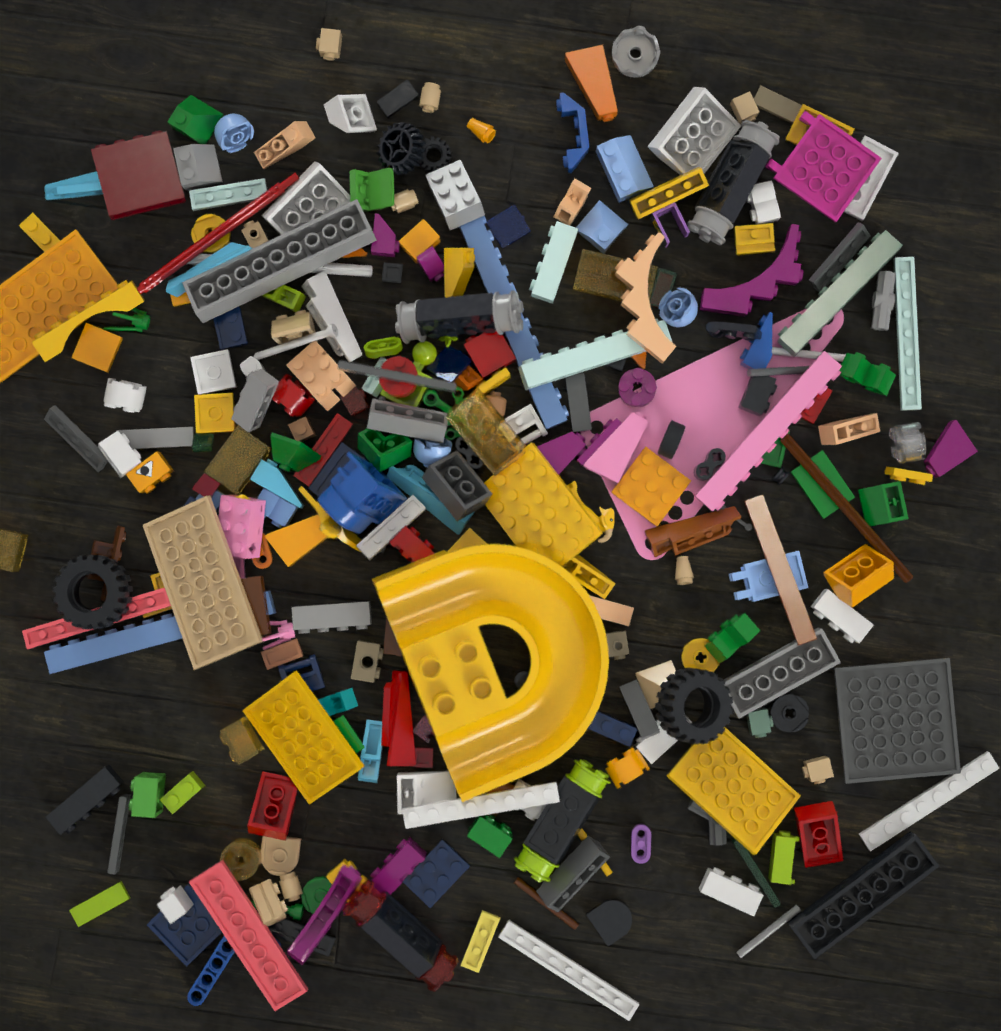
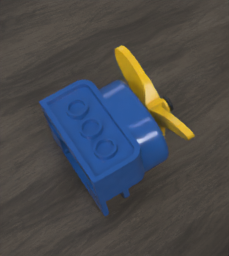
M349 452L347 456L351 460L344 467L339 466L337 468L338 473L330 480L331 484L318 497L319 503L315 501L304 487L301 486L298 490L319 515L321 522L319 529L324 535L333 539L339 538L345 544L361 552L357 548V544L362 539L355 533L361 534L372 522L381 524L407 500V497L383 471L379 472L372 463Z

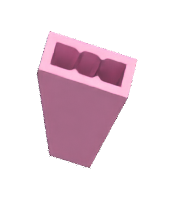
M639 412L631 413L584 463L583 467L617 484L649 423L646 420L647 416Z

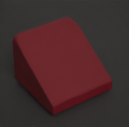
M204 473L192 490L203 497L211 496L212 498L221 483Z

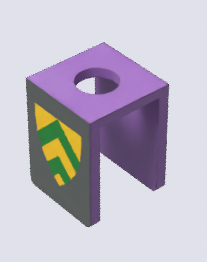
M675 202L653 212L650 217L657 233L660 232L665 236L662 241L664 247H667L670 241L658 217L671 211L684 238L690 233Z

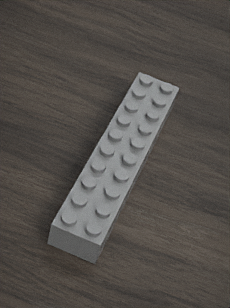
M356 199L182 283L195 314L202 323H205L377 240Z

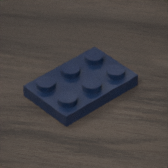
M442 838L426 855L425 860L419 863L414 868V871L402 882L431 908L470 867V864Z

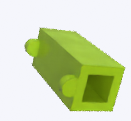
M780 830L779 833H773L768 879L772 883L795 884V879H791L795 841L799 842L800 837L790 835L791 832Z

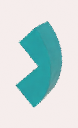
M352 688L317 699L329 716L358 706Z

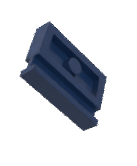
M240 306L213 318L221 350L248 344Z

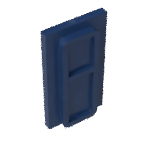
M341 443L308 489L320 496L331 484L330 480L338 473L337 468L339 466L344 467L351 460L347 456L349 452L362 459L364 458L356 453L355 450Z

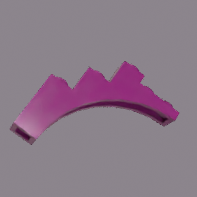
M791 224L788 227L786 239L778 257L761 275L735 287L723 289L704 288L701 296L700 310L745 317L752 309L750 298L771 301L773 296L776 297L778 285H775V283L796 286L799 281H802L803 270H801V264L794 263L798 258L796 243L800 242L801 231H798L799 225Z
M346 865L341 867L323 901L287 950V954L302 966L329 931L333 921L361 883V874L350 865L348 867Z

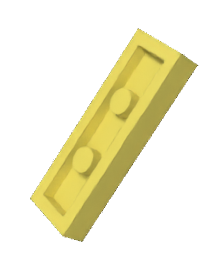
M482 910L461 962L462 967L479 973L500 917Z

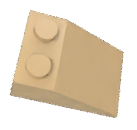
M306 310L297 311L294 316L290 317L281 315L272 321L271 336L279 345L316 333L312 315L310 312H306Z

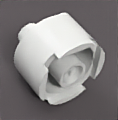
M108 378L103 400L105 402L104 406L110 408L123 407V411L132 413L134 411L140 412L143 407L147 387L129 381L121 380L118 382L116 379Z

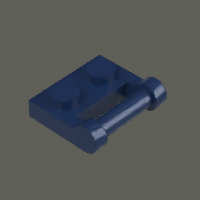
M315 654L292 664L278 666L283 681L288 677L287 673L312 665L313 671L301 674L300 676L311 691L326 687Z

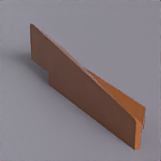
M733 506L645 530V535L654 557H658L671 549L675 555L728 535L732 530L731 525L735 520H740L741 515L736 507Z

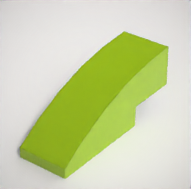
M286 285L261 295L294 312L300 310L306 298L303 293Z

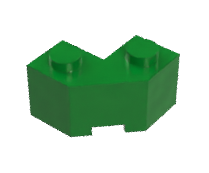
M846 353L841 364L842 367L839 369L841 372L840 376L853 384L856 382L865 386L864 389L887 396L896 377L890 371L891 368L885 364H880L879 366L871 364L865 359L866 356L861 353Z

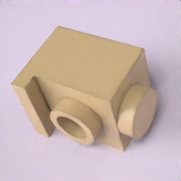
M254 221L247 222L244 225V229L241 230L249 246L252 248L269 241L258 221L256 223ZM257 231V236L251 237V233Z

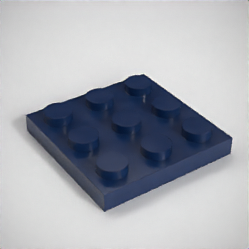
M190 883L184 888V891L194 905L184 915L170 924L162 911H160L147 924L186 967L222 933Z

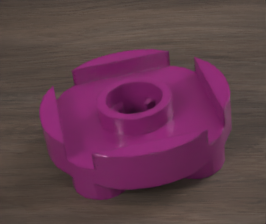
M636 368L623 374L618 385L620 398L625 404L632 407H643L653 400L657 386L654 377L648 371ZM633 384H641L642 391L640 393H638V391L635 393L633 391Z

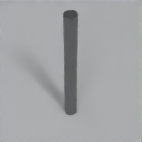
M809 366L748 369L747 375L748 377L803 374Z

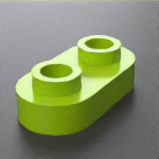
M398 337L372 340L364 345L365 355L372 359L397 355L403 349L402 341Z

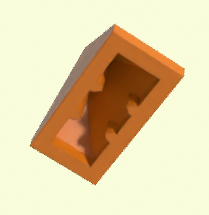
M460 356L444 364L450 381L455 383L456 387L469 390L483 382V378Z

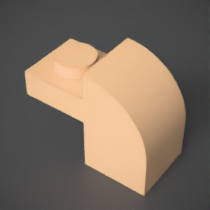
M574 179L566 196L559 204L554 218L571 226L584 205L591 188Z

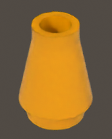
M471 118L467 124V128L483 143H490L496 134V130L493 129L492 125Z

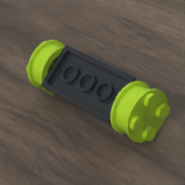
M585 759L574 760L576 764L571 772L565 774L557 787L560 802L546 805L523 842V850L518 857H514L516 861L515 866L524 872L525 870L532 874L531 877L540 883L541 881H551V873L555 867L559 868V864L599 799L602 798L601 792L607 783H611L607 773L602 770H594L592 768L593 764Z

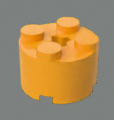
M632 747L622 753L624 757L620 760L616 757L606 763L608 767L605 770L617 789L621 787L619 783L627 784L644 773L642 769L645 768L646 771L650 769L638 749L634 750Z

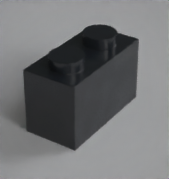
M770 376L750 377L738 408L757 416L767 413L770 406L768 399L770 395H774L777 388L775 384L776 379Z

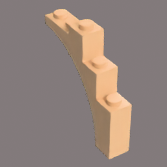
M658 232L656 236L652 234L645 244L648 246L644 251L640 249L633 257L635 262L628 257L625 261L621 260L617 264L615 276L632 289L631 291L627 289L622 295L621 299L623 301L621 306L638 319L637 321L633 319L627 326L629 331L626 335L659 362L663 363L676 346L665 336L657 324L648 297L650 265L656 250L665 238V236Z

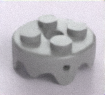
M643 26L623 30L614 41L612 47V60L619 72L629 77L637 78L649 74L657 65L660 56L657 38L648 33ZM637 49L641 55L638 58H633L630 55V51Z

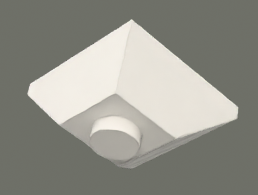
M366 94L337 95L324 104L329 123L346 133L375 132L377 130Z

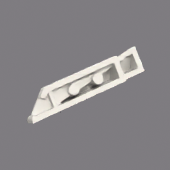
M323 271L307 279L302 285V288L310 297V301L306 305L307 309L321 331L328 329L330 324H335L338 329L337 337H326L338 356L345 355L348 362L361 357L362 352L326 272Z

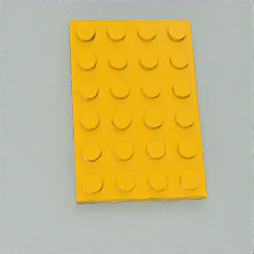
M533 442L484 482L492 492V496L485 505L516 547L539 553L561 567L566 565L603 534Z
M297 670L242 710L308 804H311L364 767L362 761Z
M725 728L726 730L723 734H717L718 738L714 741L709 740L707 744H692L667 777L750 853L756 855L800 798V795Z

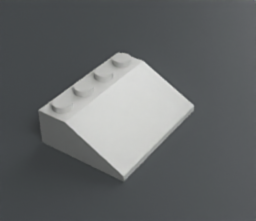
M693 87L648 145V148L679 175L697 167L702 168L703 173H705L741 125L706 88Z
M314 161L299 177L300 179L293 183L261 215L280 235L350 203V195L320 163Z

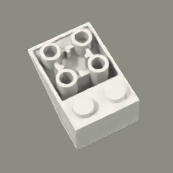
M449 771L398 772L397 774L398 814H403V808L457 799L456 789Z

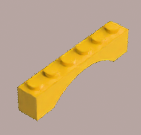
M127 280L117 285L118 289L111 292L108 290L100 295L102 299L98 302L90 301L84 305L85 309L78 313L76 310L67 315L68 320L62 323L59 320L51 325L52 330L47 333L43 330L36 334L32 344L44 362L63 351L70 333L86 318L105 311L128 312L143 303L145 299L138 292L134 282L130 281L128 283Z

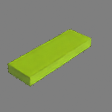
M122 881L71 908L69 911L77 926L80 927L129 900L131 897Z

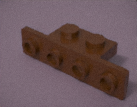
M117 525L113 544L94 540L91 555L107 556L109 559L120 561L122 556V550H120L121 543L126 538L125 527ZM98 574L86 576L88 579L104 581ZM105 582L101 595V600L103 602H105L107 597V587Z

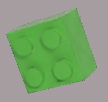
M142 772L135 776V779H132L131 791H133V799H130L129 810L132 811L131 816L156 818L163 812V803L160 799L164 796L166 774Z

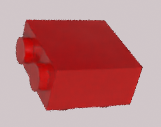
M497 331L494 333L483 332L477 337L472 335L463 344L483 380L499 369H503L516 361V357L503 335H499Z

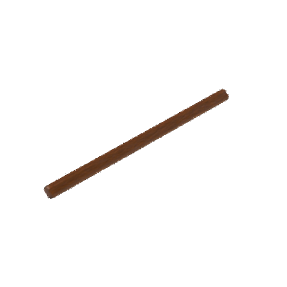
M789 434L780 439L782 444L874 549L894 562V571L903 582H909L913 578L910 571Z

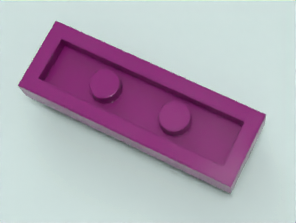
M617 418L614 421L610 419L603 426L605 431L601 435L596 433L590 440L592 443L588 449L584 447L577 454L579 457L577 462L582 466L622 422Z

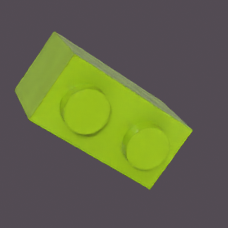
M192 771L165 794L160 801L173 814L198 793L205 784Z

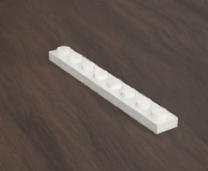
M986 751L960 768V774L949 775L860 832L859 836L868 850L872 851L998 770L999 766L991 754Z
M551 782L482 794L464 802L459 798L403 808L402 811L405 828L407 829L557 803L560 800L557 783Z
M508 920L499 934L500 939L628 1021H630L638 1008L639 1002L511 920Z

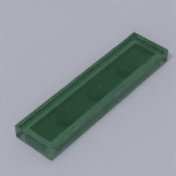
M734 837L730 840L773 907H778L780 901L747 849Z

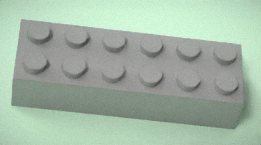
M822 628L814 629L817 640L799 646L796 640L723 679L726 683L724 686H728L731 691L729 693V696L733 699L731 708H733V713L737 718L740 719L841 663Z

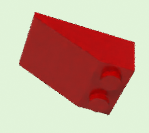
M262 771L248 822V833L286 841L298 788L290 777Z
M833 801L795 807L796 824L805 868L843 861L838 816Z

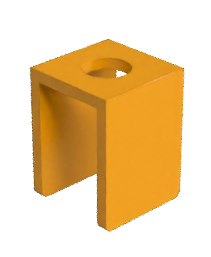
M423 219L399 240V244L417 264V256L432 246L435 248L441 241L439 239L440 236Z

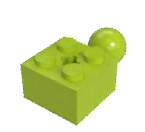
M428 341L419 342L412 351L413 364L417 369L418 376L432 378L422 373L424 366L430 365L435 361L437 356L436 348ZM417 386L412 394L402 398L390 396L383 389L380 395L393 403L419 407L424 393L429 388Z

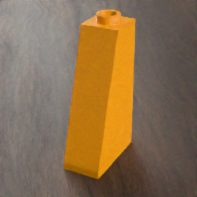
M318 514L265 535V538L288 567L292 566L328 537L319 529L321 522Z

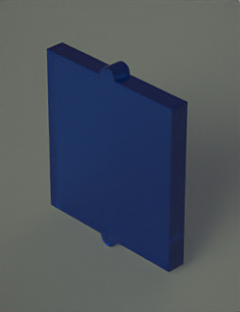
M515 204L487 221L493 237H496L502 249L531 232L524 220L525 217L521 216Z
M449 346L441 351L435 361L427 367V370L436 375L437 379L441 378L444 381L454 382L470 365L472 359L462 354L461 350L458 351Z

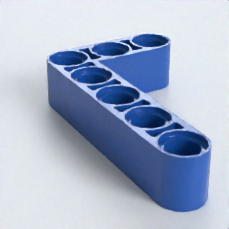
M223 936L187 995L188 1002L191 1005L198 1006L204 1002L235 952L233 948L228 949L225 947L224 942L228 941L225 936ZM214 958H220L223 965H216ZM205 974H208L212 977L211 982H208L204 979ZM199 991L202 994V998H196L193 992Z

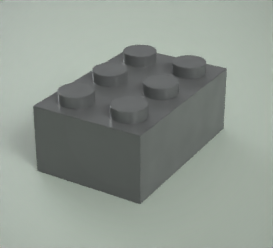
M458 451L429 465L422 476V479L456 521L485 506L492 496V492Z

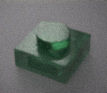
M213 433L194 434L192 442L193 452L212 451L214 443Z

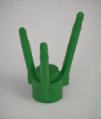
M137 308L131 309V311L137 313L133 316L113 312V316L131 320L132 325H135V327H104V330L142 332L149 327L150 315H146L147 312Z

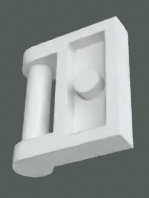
M531 404L498 423L515 453L520 451L519 448L541 435L544 437L548 434ZM536 424L537 430L515 442L513 439L515 435Z

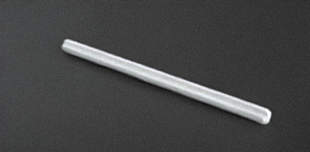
M199 254L187 264L197 265L212 254ZM329 263L310 273L325 271L326 274L371 277L373 268L370 265Z

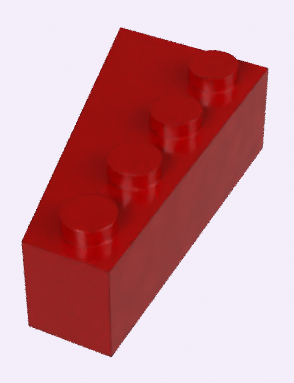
M405 526L389 542L411 562L435 554L433 551L434 546L427 540L423 542L418 537L420 533L413 526L411 528Z

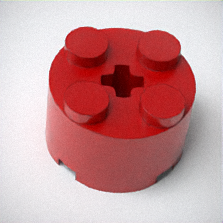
M401 356L389 358L380 367L418 376L415 365L407 358ZM379 378L383 390L393 397H407L417 388V385Z
M286 374L278 383L272 400L277 404L282 403L285 406L284 410L292 417L294 415L301 417L315 401V397H312V394L298 380L295 382L291 381L292 376Z

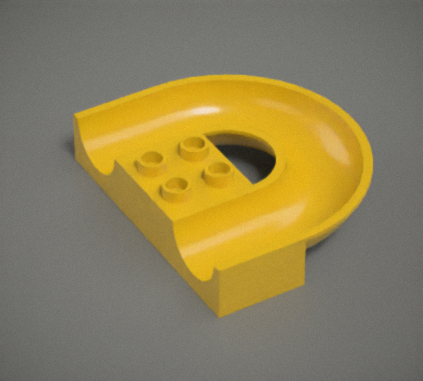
M487 544L465 547L449 553L442 550L372 579L455 789L462 802L549 765L566 753L585 733L600 707L605 692L609 667L606 632L594 602L582 585L566 569L549 558L525 548L511 545ZM485 624L508 626L518 632L528 646L531 657L528 678L524 685L508 698L504 694L478 626Z

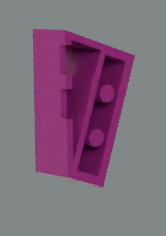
M411 837L407 840L403 839L396 846L398 850L394 855L390 853L383 862L385 864L381 869L377 867L371 873L372 879L370 884L382 895L385 892L391 895L402 881L414 871V868L425 860L427 852Z

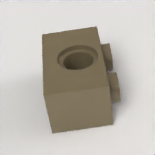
M363 640L357 641L351 679L374 683L375 679H379L381 668L378 667V662L383 659L384 652L380 643ZM369 656L373 659L371 667L364 665V657Z

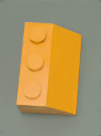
M864 544L826 570L824 576L836 596L853 608L894 579V562Z

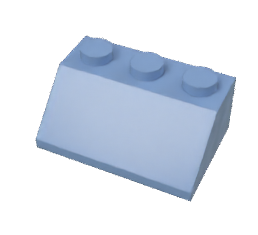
M631 135L613 138L596 147V154L619 203L654 188Z

